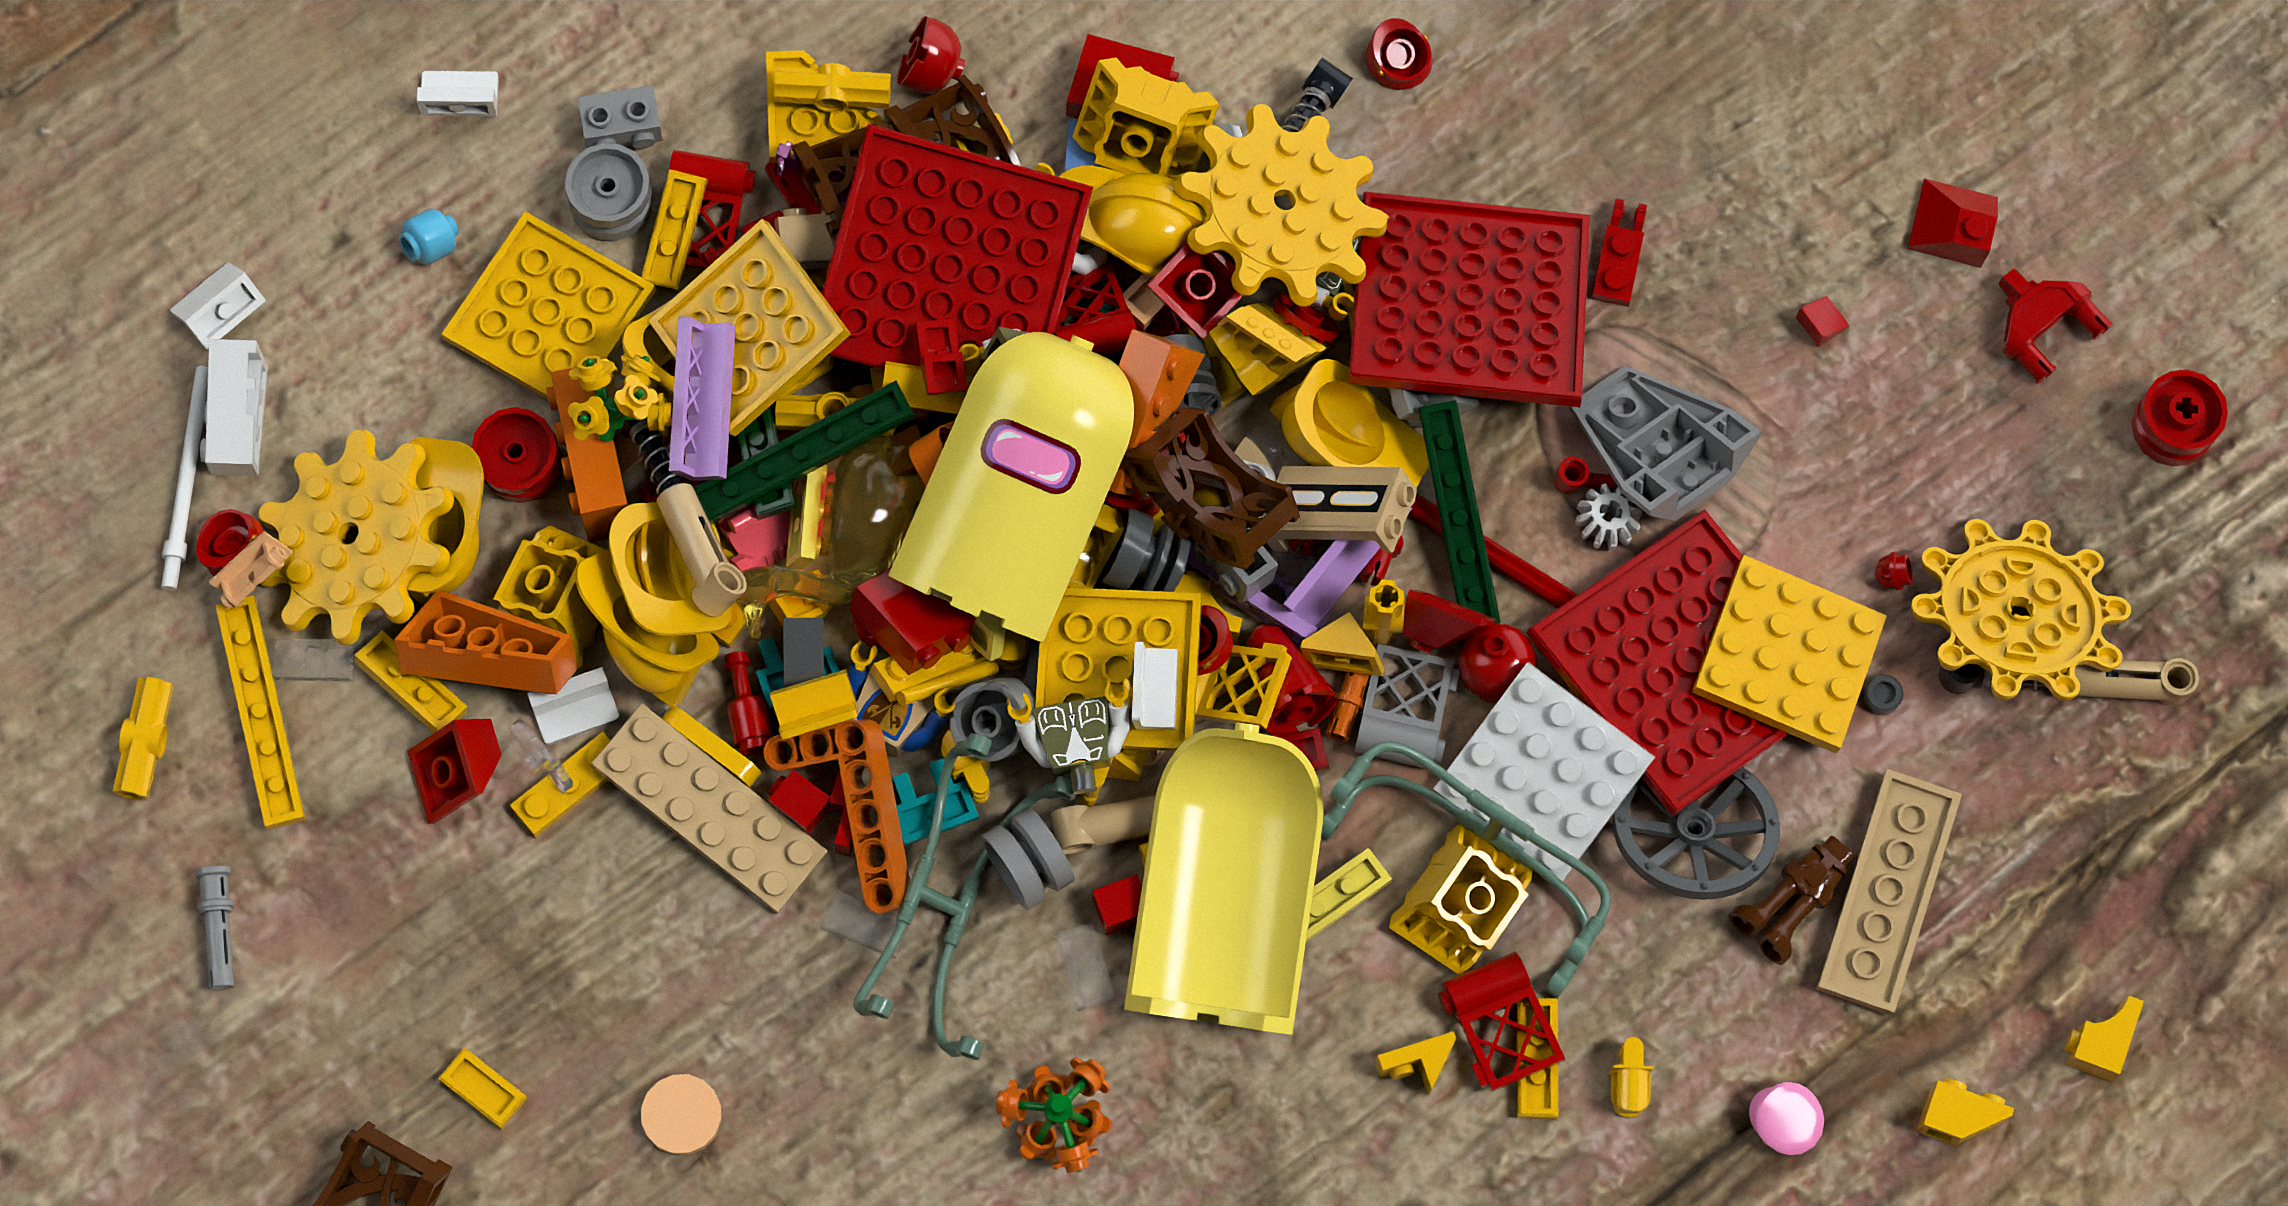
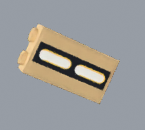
M1282 466L1276 482L1289 485L1292 488L1300 518L1295 523L1288 522L1267 543L1274 552H1287L1290 539L1373 540L1379 544L1385 553H1393L1397 541L1402 535L1403 526L1410 508L1415 502L1417 489L1401 467Z

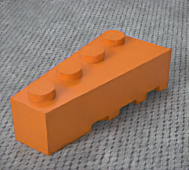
M1132 329L1118 365L1130 384L1134 402L1133 428L1126 452L1131 448H1139L1174 417L1205 356L1204 353L1167 338ZM1123 458L1109 491L1133 497L1138 488Z
M573 368L550 372L553 386L547 387L546 391L551 411L559 410L561 421L553 424L558 446L566 444L568 457L561 458L566 481L573 480L576 492L568 493L573 516L581 515L588 542L609 538V531L614 518L628 504L614 439L607 442L601 440L598 434L589 435L587 440L581 441L575 438L573 434L575 426L572 417L568 415L569 405L573 402L580 404L587 402L590 397L596 396V394L587 393L586 390L581 388L579 380L570 379L569 371Z
M441 590L436 591L394 639L402 674L557 695L577 670L572 635Z

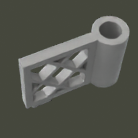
M1378 644L1376 650L1381 662L1383 657L1399 660L1406 671L1391 680L1385 672L1383 677L1371 675L1354 752L1364 754L1369 748L1378 743L1391 741L1414 748L1435 763L1441 764L1446 741L1438 738L1447 693L1455 694L1460 671L1453 669L1454 660ZM1427 667L1443 670L1442 681L1430 688L1426 686L1418 675V672ZM1411 677L1422 693L1405 702L1395 688V685ZM1378 678H1380V680L1383 683L1379 687H1377ZM1387 690L1399 705L1389 712L1372 708L1374 698ZM1439 691V696H1438V701H1437V700L1435 699V697L1433 696V694H1435L1436 692ZM1427 699L1435 711L1433 722L1417 718L1410 707ZM1388 751L1375 756L1381 759L1425 768L1413 759L1396 752Z

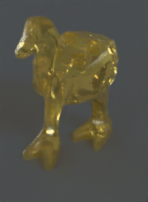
M881 435L845 454L836 468L835 481H827L820 556H827L826 570L829 575H818L774 565L752 567L742 571L747 582V588L735 603L740 608L747 622L749 635L752 639L760 638L764 611L773 599L793 596L838 607L852 602L857 586L892 568L910 526L908 524L914 517L926 486L919 474L914 477L894 475V472L890 469L894 456L891 449L893 443L890 436Z

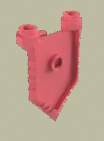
M827 471L825 482L821 486L820 499L824 501V512L820 522H818L817 536L820 538L827 522L825 518H828L830 514L828 508L833 506L834 500L832 497H836L844 475L843 472ZM752 503L716 522L737 554L730 559L729 563L736 566L742 572L747 585L755 581L757 573L763 571L764 567L776 564L775 561L778 559L781 561L787 558L791 510L760 519L757 516L755 505Z

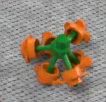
M1074 1057L1070 1061L1073 1070L1069 1077L1066 1074L1057 1075L1051 1072L1048 1066L1040 1065L1035 1068V1077L1029 1086H1026L1024 1089L1017 1088V1081L1010 1080L1006 1090L999 1091L995 1108L996 1113L1002 1115V1127L1009 1128L1011 1120L1023 1121L1028 1110L1044 1112L1046 1117L1045 1122L1034 1121L1029 1125L1021 1124L1018 1126L1016 1134L1021 1140L1019 1153L1023 1158L1027 1160L1044 1158L1047 1161H1052L1057 1156L1058 1161L1051 1164L1052 1169L1065 1167L1067 1173L1081 1172L1082 1169L1090 1165L1088 1158L1099 1153L1097 1148L1089 1150V1147L1093 1146L1098 1136L1110 1131L1112 1126L1111 1119L1103 1115L1100 1110L1101 1104L1096 1100H1089L1086 1104L1080 1105L1074 1110L1072 1105L1073 1099L1079 1093L1092 1097L1098 1090L1102 1093H1107L1110 1090L1109 1083L1104 1079L1106 1077L1104 1068L1092 1059L1082 1061L1078 1057ZM1072 1084L1073 1088L1065 1095V1090L1069 1089ZM1053 1125L1060 1126L1065 1144L1057 1149L1054 1147L1057 1135L1052 1127ZM1071 1131L1079 1137V1140H1073Z

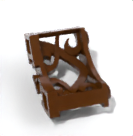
M965 75L957 77L958 83L903 109L894 105L889 109L883 110L887 125L891 124L894 131L934 142L938 139L936 134H939L941 144L947 146L951 144L950 134L965 137L986 148V157L1021 166L1004 129L988 105L984 89L979 83L973 85ZM964 103L969 113L966 115L959 114L956 111V106ZM953 108L949 116L950 121L944 120L941 113ZM929 118H933V121H925V120H927V119H929ZM977 121L981 128L973 126V124Z
M878 116L870 118L872 125L894 131L891 124L885 126ZM867 126L813 146H809L806 141L791 145L801 180L809 190L817 208L821 206L826 216L829 215L832 220L827 222L825 226L834 247L846 202L839 203L838 199L845 195L851 187L854 177L853 170L857 166ZM858 153V157H851ZM840 169H845V178L841 182H832L829 179L832 176L841 177Z
M1181 407L1175 412L1176 416L1139 448H1131L1124 454L1123 458L1127 469L1144 499L1146 500L1151 496L1164 513L1160 519L1175 534L1184 540L1190 537L1205 547L1204 554L1229 566L1246 570L1255 561L1253 554L1288 522L1295 523L1300 518L1292 488L1289 485L1264 477L1245 464L1224 441L1209 411ZM1184 432L1186 439L1180 451L1177 436ZM1168 446L1169 455L1164 456L1161 450ZM1191 474L1220 481L1226 490L1230 509L1220 506L1201 507L1192 499L1194 485ZM1246 528H1251V529L1246 533L1245 529H1246Z
M367 1121L358 1131L352 1129L345 1137L340 1148L344 1153L313 1206H345L359 1198L376 1193H381L380 1206H389L392 1191H397L394 1196L395 1203L402 1200L406 1203V1206H435L452 1170V1166L440 1159L433 1162L375 1129L376 1125ZM368 1145L390 1157L387 1175L380 1176L381 1167L375 1156L374 1163L370 1168H362L361 1158ZM398 1162L421 1176L397 1174ZM353 1174L358 1182L345 1187Z

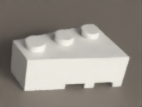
M209 339L207 402L204 405L206 439L202 438L200 458L202 462L206 463L211 475L258 477L268 366L255 340Z

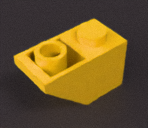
M1948 1078L1944 1079V1081L1937 1080L1930 1087L1916 1132L1955 1146L2003 1124L2013 1115L2015 1108L2005 1105V1099L1995 1094L1982 1093L1981 1096L1967 1091V1085L1960 1081Z

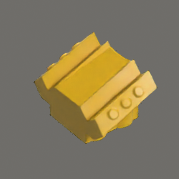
M1117 58L1103 59L1097 63L1072 137L1083 150L1096 155L1094 162L1096 164L1126 175L1152 173L1176 180L1180 174L1196 171L1203 152L1197 144V134L1202 128L1213 124L1219 103L1209 91L1193 93L1185 82L1177 83L1150 74L1141 66L1125 68Z
M1265 302L1250 304L1245 307L1241 306L1225 316L1218 323V326L1209 331L1215 344L1232 365L1239 379L1252 396L1269 391L1331 348L1325 342L1319 343L1310 334L1302 335L1301 329L1295 325L1284 323L1285 318L1273 311L1274 308Z
M549 525L538 531L532 541L522 540L493 600L499 605V611L572 635L578 669L583 666V649L594 643L595 634L600 622L582 600L576 586L575 572L579 563L584 559L606 549Z
M1459 823L1447 833L1445 845L1432 855L1431 861L1428 863L1424 873L1406 893L1404 904L1391 915L1389 928L1458 975H1461L1476 963L1484 950L1492 949L1528 896L1525 889L1531 882L1533 870L1519 860L1514 861Z

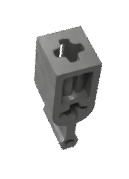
M783 618L784 688L824 676L823 618Z

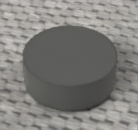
M1876 675L1867 682L1863 689L1862 699L1864 705L1876 715H1889L1896 711L1901 704L1904 695L1903 688L1900 682L1890 675Z

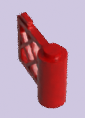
M674 150L669 169L708 180L702 201L709 203L703 207L701 206L698 218L703 216L713 232L696 244L692 240L688 256L695 252L700 259L688 257L685 266L705 270L706 268L699 249L716 237H718L724 247L736 242L743 200L746 193H753L756 171L750 170V162ZM718 204L733 206L731 220L717 229L706 212ZM729 229L726 242L722 233Z
M1111 264L1096 268L1086 275L1077 274L1070 276L1065 293L1071 295L1062 303L1054 332L1055 336L1069 342L1072 335L1080 337L1094 344L1092 352L1104 357L1124 351L1132 329L1137 330V327ZM1108 280V283L1101 291L1089 288L1094 283ZM1081 297L1094 300L1087 309L1075 306ZM1104 303L1119 307V309L1107 313L1098 312ZM1067 315L1079 318L1075 323L1060 326Z
M1516 951L1442 983L1443 991L1438 993L1440 1003L1447 1015L1453 1013L1462 1027L1477 1060V1063L1472 1064L1471 1067L1481 1088L1489 1085L1491 1092H1494L1565 1061L1566 1058L1531 986L1527 970ZM1526 999L1534 1013L1529 1027L1507 1019L1511 1006ZM1505 1009L1503 1017L1494 1014ZM1482 1018L1500 1023L1493 1043L1476 1037L1470 1023ZM1536 1020H1537V1022H1538V1024H1539V1026H1540L1542 1032L1533 1029V1028H1534V1025H1535V1023H1536ZM1504 1025L1526 1033L1520 1053L1497 1045ZM1530 1036L1547 1041L1553 1055L1541 1061L1525 1056L1524 1052ZM1482 1047L1490 1049L1487 1058L1483 1052ZM1494 1051L1517 1060L1513 1072L1497 1080L1490 1067ZM1521 1061L1529 1064V1066L1518 1070Z

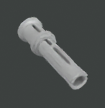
M209 866L195 870V878L200 879L201 902L197 904L200 915L204 916L209 990H226L235 987L229 930V913L234 908V901L229 899L228 876L231 875V867Z

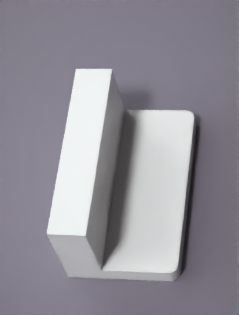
M424 71L422 73L421 87H417V104L421 116L497 117L498 73L491 71Z
M228 262L173 306L170 311L186 325L201 346L208 349L209 339H221L266 300L246 273Z
M1135 642L1132 722L1135 729H1176L1178 649L1145 648L1143 642Z
M603 667L570 678L557 695L540 692L527 693L546 745L558 743L617 722L620 719Z

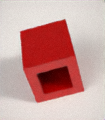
M794 769L787 777L781 775L768 792L771 796L768 799L769 804L807 835L812 833L830 810L829 802L831 797Z
M1138 874L1092 890V901L1105 935L1137 924L1142 890Z

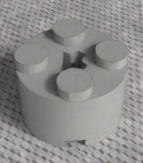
M997 678L967 687L957 696L954 702L956 706L953 717L950 718V729L955 742L967 740L970 733L987 737L992 741L987 757L981 758L969 755L984 761L992 762L1021 754L1026 749L1022 744L1015 725L1016 719H1013L1008 713L1006 701L1009 698L1014 709H1022L1026 704L1022 694L1025 693L1030 698L1031 707L1035 708L1036 697L1027 686L1015 678Z

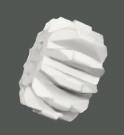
M1606 483L1601 485L1600 494L1593 489L1588 490L1586 493L1587 500H1582L1578 503L1577 510L1581 514L1575 520L1576 525L1585 527L1581 534L1582 539L1594 536L1593 546L1595 549L1599 548L1603 541H1607L1608 548L1611 551L1616 549L1618 541L1628 545L1632 539L1630 534H1637L1640 529V524L1636 520L1641 517L1642 510L1632 507L1634 503L1627 497H1622V492L1618 487L1615 493L1610 492V488ZM1606 512L1614 515L1611 522L1603 519Z

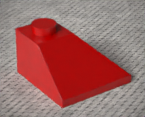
M1924 178L1907 249L1981 268L1990 252L1998 219V197Z
M1188 242L1181 247L1146 285L1201 340L1243 296L1232 286L1231 279L1235 271V265L1220 250L1204 255L1197 254L1192 251Z
M1410 589L1405 604L1403 629L1400 634L1410 638L1408 645L1430 653L1432 647L1444 649L1466 639L1469 635L1489 627L1492 623H1495L1496 619L1426 591Z
M491 719L453 720L407 750L428 824H435L484 792L502 756Z

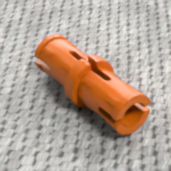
M1346 672L1340 692L1335 693L1337 704L1325 732L1327 737L1339 742H1349L1357 714L1363 710L1365 701L1362 699L1371 675Z

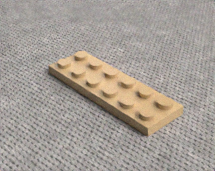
M643 703L592 762V767L776 914L781 911L828 853V850Z
M1888 768L1885 770L1816 990L1890 1016L1895 1013L1961 800V793Z

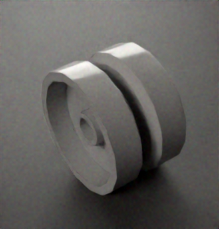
M601 143L591 146L578 154L566 171L565 190L574 222L584 233L599 240L617 241L632 236L647 222L652 213L653 204L651 183L645 163L633 150L620 144Z
M1026 807L1011 817V829L1014 836L1007 829L998 825L981 835L984 849L1000 878L1016 901L1027 911L1044 900L1045 889L1042 881L1047 887L1057 892L1075 881L1072 868L1058 841L1031 807Z

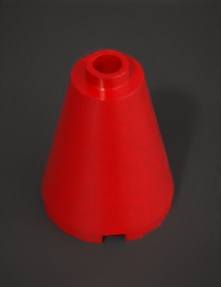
M1265 624L1255 628L1250 633L1246 647L1262 649L1264 642L1284 645L1287 648L1286 652L1292 657L1267 726L1268 733L1270 735L1278 733L1280 736L1298 733L1299 731L1296 726L1306 722L1309 723L1310 727L1320 723L1336 707L1337 700L1333 687L1280 627ZM1268 662L1256 671L1261 681L1272 674L1276 662ZM1259 695V696L1257 697V699H1258V704H1259V708H1260L1261 703H1262V699H1261V697H1260V695Z

